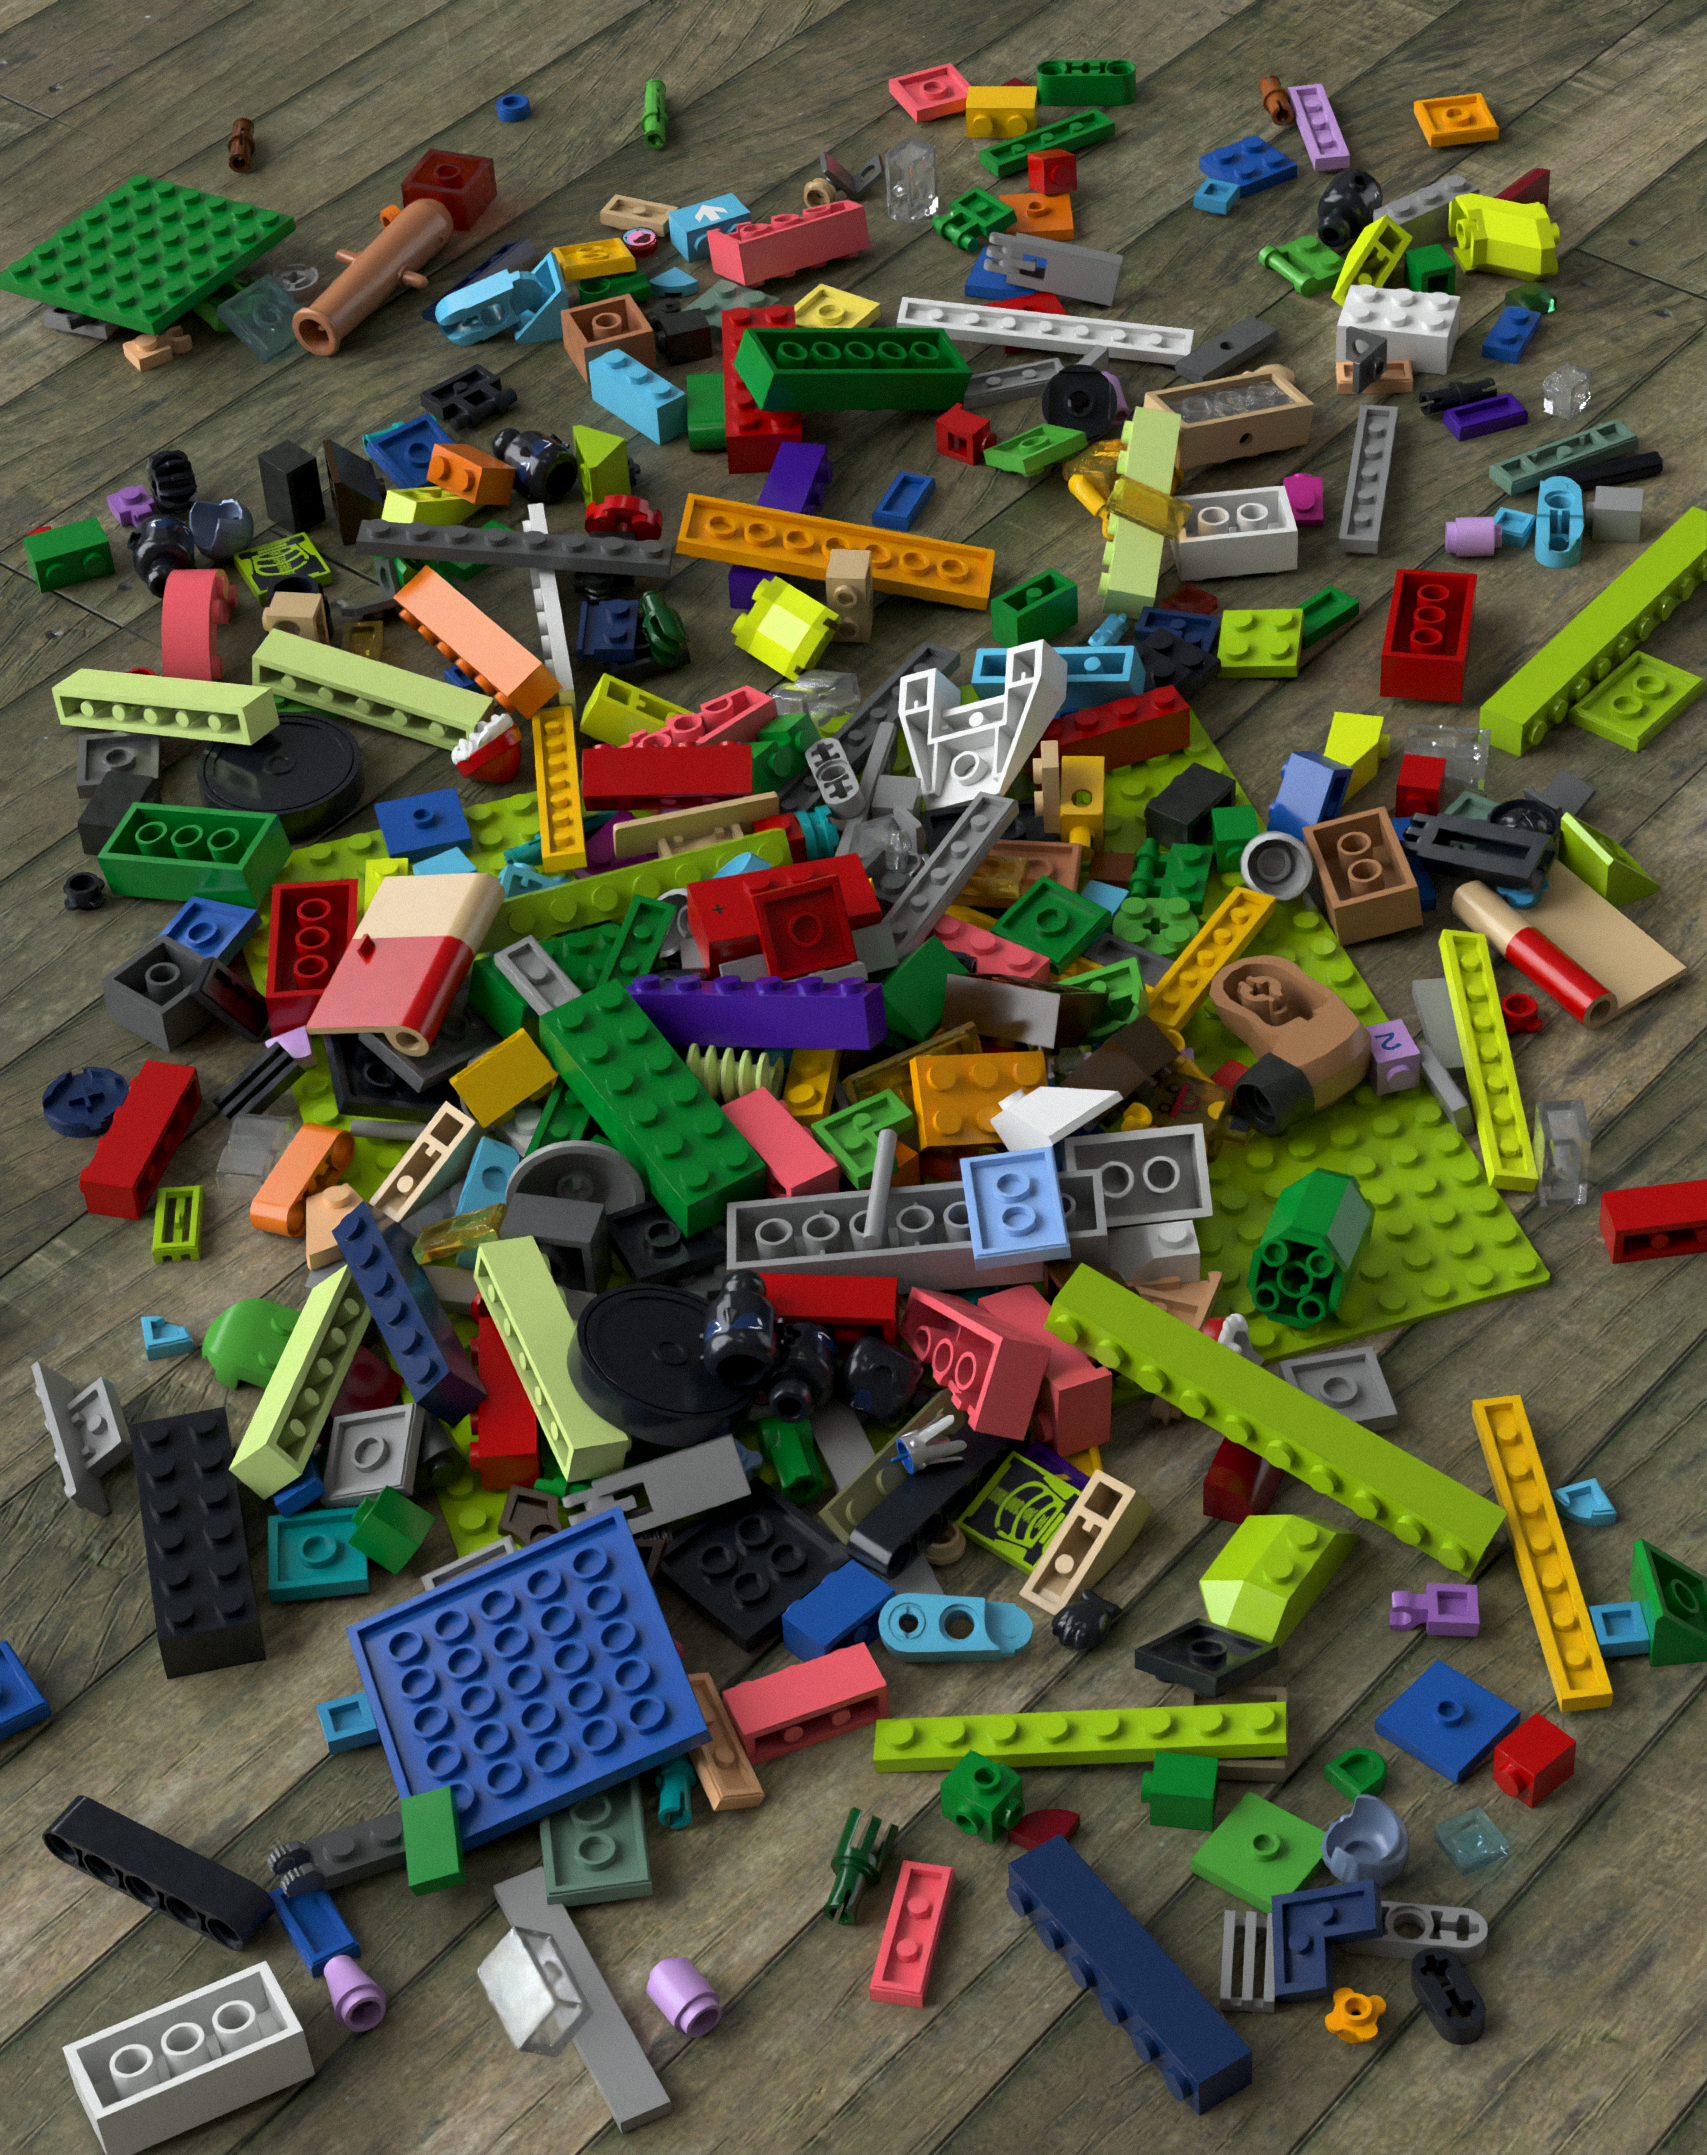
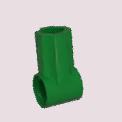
M641 268L609 279L602 276L582 279L578 286L580 306L625 294H630L637 304L648 300L652 296L651 285L648 282L646 273Z
M775 1416L757 1419L756 1432L761 1455L765 1462H771L782 1496L793 1501L795 1505L811 1502L818 1493L823 1491V1477L813 1452V1435L809 1418L807 1417L799 1423H786L780 1421Z

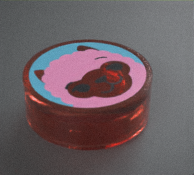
M632 228L624 232L621 237L623 243L635 258L647 257L658 248L657 235L655 231L649 228Z

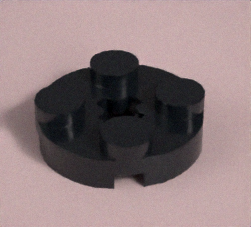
M1076 364L1063 368L1049 380L1043 390L1042 413L1046 422L1050 425L1085 432L1087 441L1105 433L1116 414L1117 396L1115 388L1102 372L1089 365ZM1076 393H1082L1084 400L1090 401V407H1085L1083 413H1075V408L1068 406V401L1074 400Z

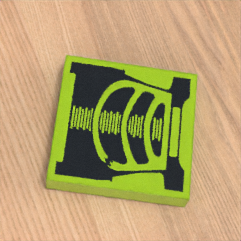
M305 532L233 554L234 565L260 606L265 605V597H268L267 590L269 585L285 574H305L311 576L317 583H322V587L333 583L330 569Z
M1012 1451L960 1516L956 1524L965 1537L1030 1576L1082 1492L1017 1452Z

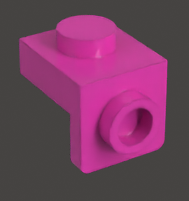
M1297 473L1291 477H1283V485H1285L1296 526H1323L1322 477H1313V475L1308 473Z

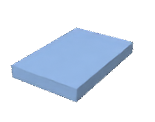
M1053 1146L960 1159L976 1271L1071 1258Z

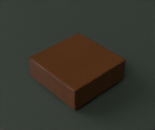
M1094 852V856L1091 859L1089 882L1090 880H1095L1129 891L1128 885L1135 866V853Z

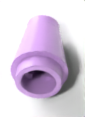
M339 1955L332 1958L324 1968V1976L337 2021L356 2032L366 2031L375 2027L385 2015V1992L350 1956Z

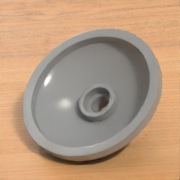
M582 1140L553 1143L534 1151L516 1166L509 1177L506 1187L507 1211L515 1192L605 1204L606 1215L645 1202L642 1176L628 1157L607 1145Z

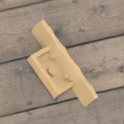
M775 791L616 823L613 826L614 854L617 859H624L657 852L659 858L742 837L745 833L753 832V821L779 815V797Z

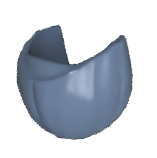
M224 499L221 503L196 501L191 508L189 525L193 533L194 544L202 555L213 560H228L233 558V554L248 548L254 534V521L248 508L235 499Z
M1369 1794L1358 1795L1352 1812L1341 1815L1340 1820L1331 1823L1328 1831L1324 1833L1321 1844L1324 1863L1331 1873L1344 1884L1374 1879L1382 1888L1397 1879L1409 1859V1836L1401 1817L1380 1798Z

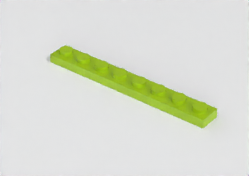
M1286 1702L878 1719L876 1720L873 1762L876 1773L953 1770L971 1749L995 1763H1002L1009 1767L1155 1761L1156 1751L1216 1757L1219 1759L1288 1756V1712Z

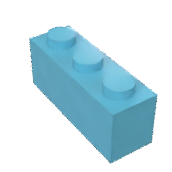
M619 348L608 351L603 356L588 362L592 400L660 446L688 432L687 397L685 392Z

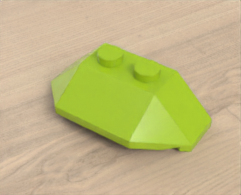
M1248 1515L1199 1581V1588L1209 1622L1278 1645L1279 1651L1358 1542L1359 1534L1316 1515Z

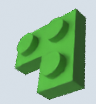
M889 1088L811 1124V1132L815 1137L816 1143L826 1153L830 1152L836 1157L842 1173L860 1191L871 1186L879 1132L883 1129H891L899 1135L914 1128V1114ZM895 1156L892 1175L899 1173L898 1159Z

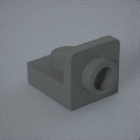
M876 847L861 862L868 879L872 878L876 890L875 896L881 911L888 913L914 877L887 868L886 851Z

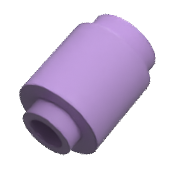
M1494 517L1455 518V522H1446V553H1455L1456 557L1494 556V548H1502L1501 524H1494Z
M687 1957L666 1958L652 1969L646 1988L647 1994L678 2032L686 2033L691 2038H697L708 2033L717 2025L723 2013L719 2005V1995Z

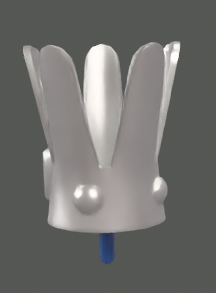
M942 1413L920 1430L911 1431L897 1438L896 1447L899 1456L892 1458L891 1462L895 1463L901 1460L905 1469L910 1474H913L918 1470H923L927 1465L964 1460L963 1457L958 1456L942 1457L964 1450L967 1444L962 1440L950 1442V1439L945 1436L932 1439L954 1423L953 1415L944 1417Z

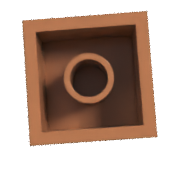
M630 294L560 311L564 348L587 385H591L588 362L617 348L647 368H657L654 330Z

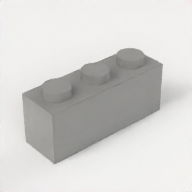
M1454 174L1374 210L1373 222L1384 215L1389 216L1413 237L1406 250L1438 244L1450 238L1448 230L1449 203L1456 200L1455 197L1458 195L1469 193L1480 195V188L1458 174ZM1405 251L1399 261L1405 259Z

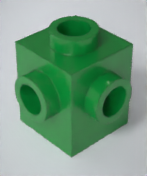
M972 1749L940 1783L942 1816L954 1822L961 1831L968 1835H977L987 1842L994 1844L1006 1829L1012 1830L1023 1816L1025 1803L1023 1802L1022 1777L1018 1776L1009 1766L995 1763Z

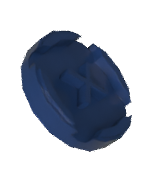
M87 1067L82 1068L83 1073L72 1076L70 1071L59 1076L49 1084L42 1096L45 1120L51 1129L64 1136L75 1138L94 1137L108 1132L112 1125L116 1108L122 1106L129 1093V1088L122 1075L106 1068Z

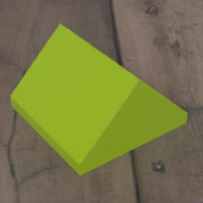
M582 425L572 426L579 490L586 507L594 500L595 506L604 503L605 496L609 495L631 496L626 439Z
M1569 812L1562 816L1558 861L1615 908L1655 894L1661 888L1614 838Z

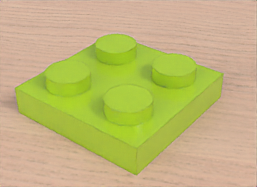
M1303 609L1224 610L1217 658L1221 659L1222 672L1217 675V678L1298 677L1305 621Z

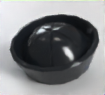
M1516 799L1506 801L1494 807L1487 816V822L1548 834L1551 835L1554 842L1561 829V820L1557 812L1548 805L1535 800Z

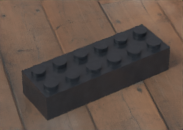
M225 1407L130 1424L157 1637L167 1679L266 1660L239 1479L229 1470L235 1453Z

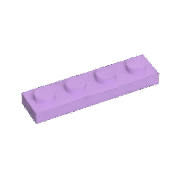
M1313 84L1288 87L1290 106L1294 112L1295 120L1314 170L1332 172L1340 168H1349L1350 154L1323 85Z

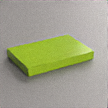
M1636 650L1569 710L1568 722L1634 752H1638L1705 692L1706 680Z

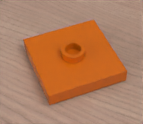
M1069 191L1052 194L999 195L1001 202L1014 209L1018 222L1008 227L1003 234L1016 236L1018 232L1054 241L1074 240Z

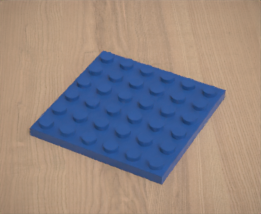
M620 1505L346 1627L400 1798H408L450 1785L457 1797L463 1853L713 1741L627 1518Z

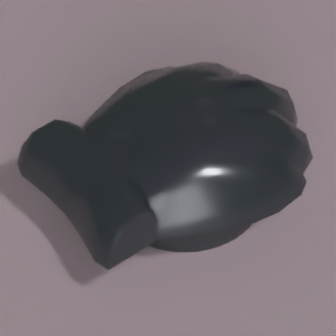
M1085 1589L1081 1599L1068 1604L1055 1615L1051 1623L1053 1627L1052 1633L1054 1636L1059 1637V1642L1062 1646H1074L1076 1649L1093 1648L1102 1643L1110 1630L1112 1620L1123 1611L1120 1606L1102 1599L1090 1589Z

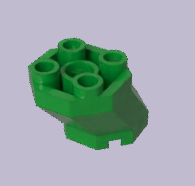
M1318 1167L1281 1191L1259 1246L1253 1250L1247 1280V1288L1252 1294L1254 1305L1265 1314L1268 1320L1306 1329L1342 1305L1363 1251L1369 1246L1376 1212L1369 1199L1366 1200L1359 1190L1361 1186L1354 1176Z

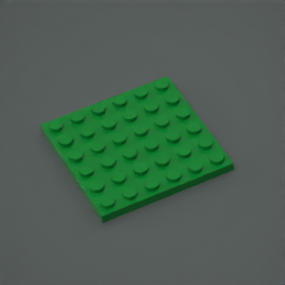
M138 174L129 178L127 183L116 191L107 194L94 207L82 212L80 217L69 225L60 228L55 235L44 243L36 245L33 251L22 259L11 263L8 269L0 274V290L156 336L295 231L296 226L292 216L277 213L274 210H266L248 203L226 199L223 196H215L198 191L197 189L186 188L171 182H164Z

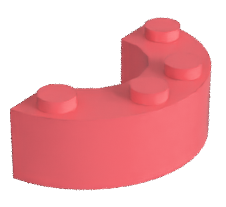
M223 569L172 570L165 585L162 607L161 639L164 677L217 682V679H223V658L221 655H217V624H229L232 608L238 607L239 600L237 585H230L227 574Z

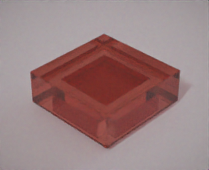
M1186 583L1162 601V609L1210 615L1218 609V598Z

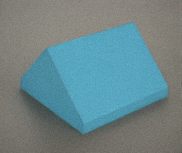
M550 251L531 272L538 278L542 290L541 297L535 306L518 315L519 321L512 325L515 340L520 344L563 338L560 311L569 309L568 296L556 254Z

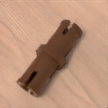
M239 118L234 121L233 134L228 140V150L230 152L229 167L237 173L246 172L250 168V157L255 150V140L253 138L254 124L247 118Z

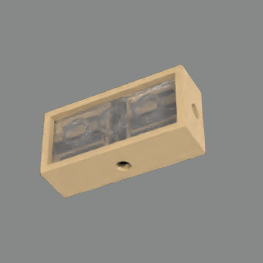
M1275 369L1146 392L1143 407L1181 414L1174 466L1178 469L1187 470L1199 465L1224 463L1229 459L1244 456L1255 457L1260 453L1275 450L1284 451L1291 449V447L1308 444L1314 403Z

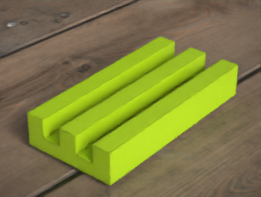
M203 1185L158 1188L152 1246L154 1263H163L164 1256L170 1255L173 1262L182 1261V1255L190 1254L191 1261L200 1260L205 1205ZM187 1197H192L189 1241L183 1242ZM169 1198H176L173 1242L165 1243Z

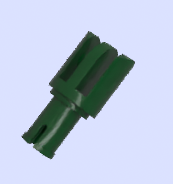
M651 590L642 595L645 600L640 599V606L646 616L642 624L643 632L657 663L663 667H671L678 662L677 655L683 654L690 639L678 612L667 607L662 592Z
M856 1807L850 1809L831 1860V1868L837 1877L828 1901L823 1908L824 1915L833 1921L837 1909H840L843 1903L844 1907L838 1920V1924L850 1925L855 1922L866 1887L875 1886L880 1882L899 1830V1826L892 1823L889 1825L875 1857L870 1852L882 1819L871 1815L856 1848L850 1847L863 1812Z

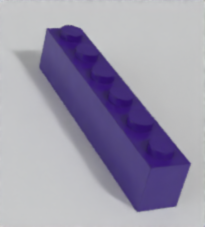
M782 441L757 506L816 517L817 506H822L824 502L825 485L830 484L833 478V461H828L827 445ZM732 565L728 575L730 608L751 610L756 603L752 599V595L763 578L771 582L777 576L790 584L791 574L775 573L743 565Z
M648 974L635 977L633 983L625 988L671 1046H691L692 1043H698L699 1046L707 1047L714 1045L716 1047L870 1050L888 1036L882 983H865V979L861 977L845 978L837 983H823L822 977H805L796 982H782V978L779 976H766L756 979L755 982H741V977L734 975L722 976L714 981H700V976L685 975L669 981L660 980L659 975Z

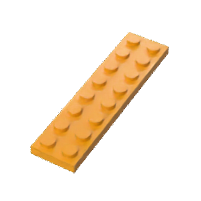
M688 493L677 540L676 553L689 555L694 558L727 562L732 565L764 569L775 573L781 572L797 575L811 580L826 581L825 577L831 549L871 550L873 590L882 591L887 594L920 598L925 601L957 605L967 609L973 608L986 611L995 550Z

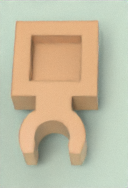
M181 326L172 327L161 336L158 334L156 336L142 334L136 339L123 344L125 357L140 372L172 361L173 353H185L193 348L191 336L189 334L183 336Z

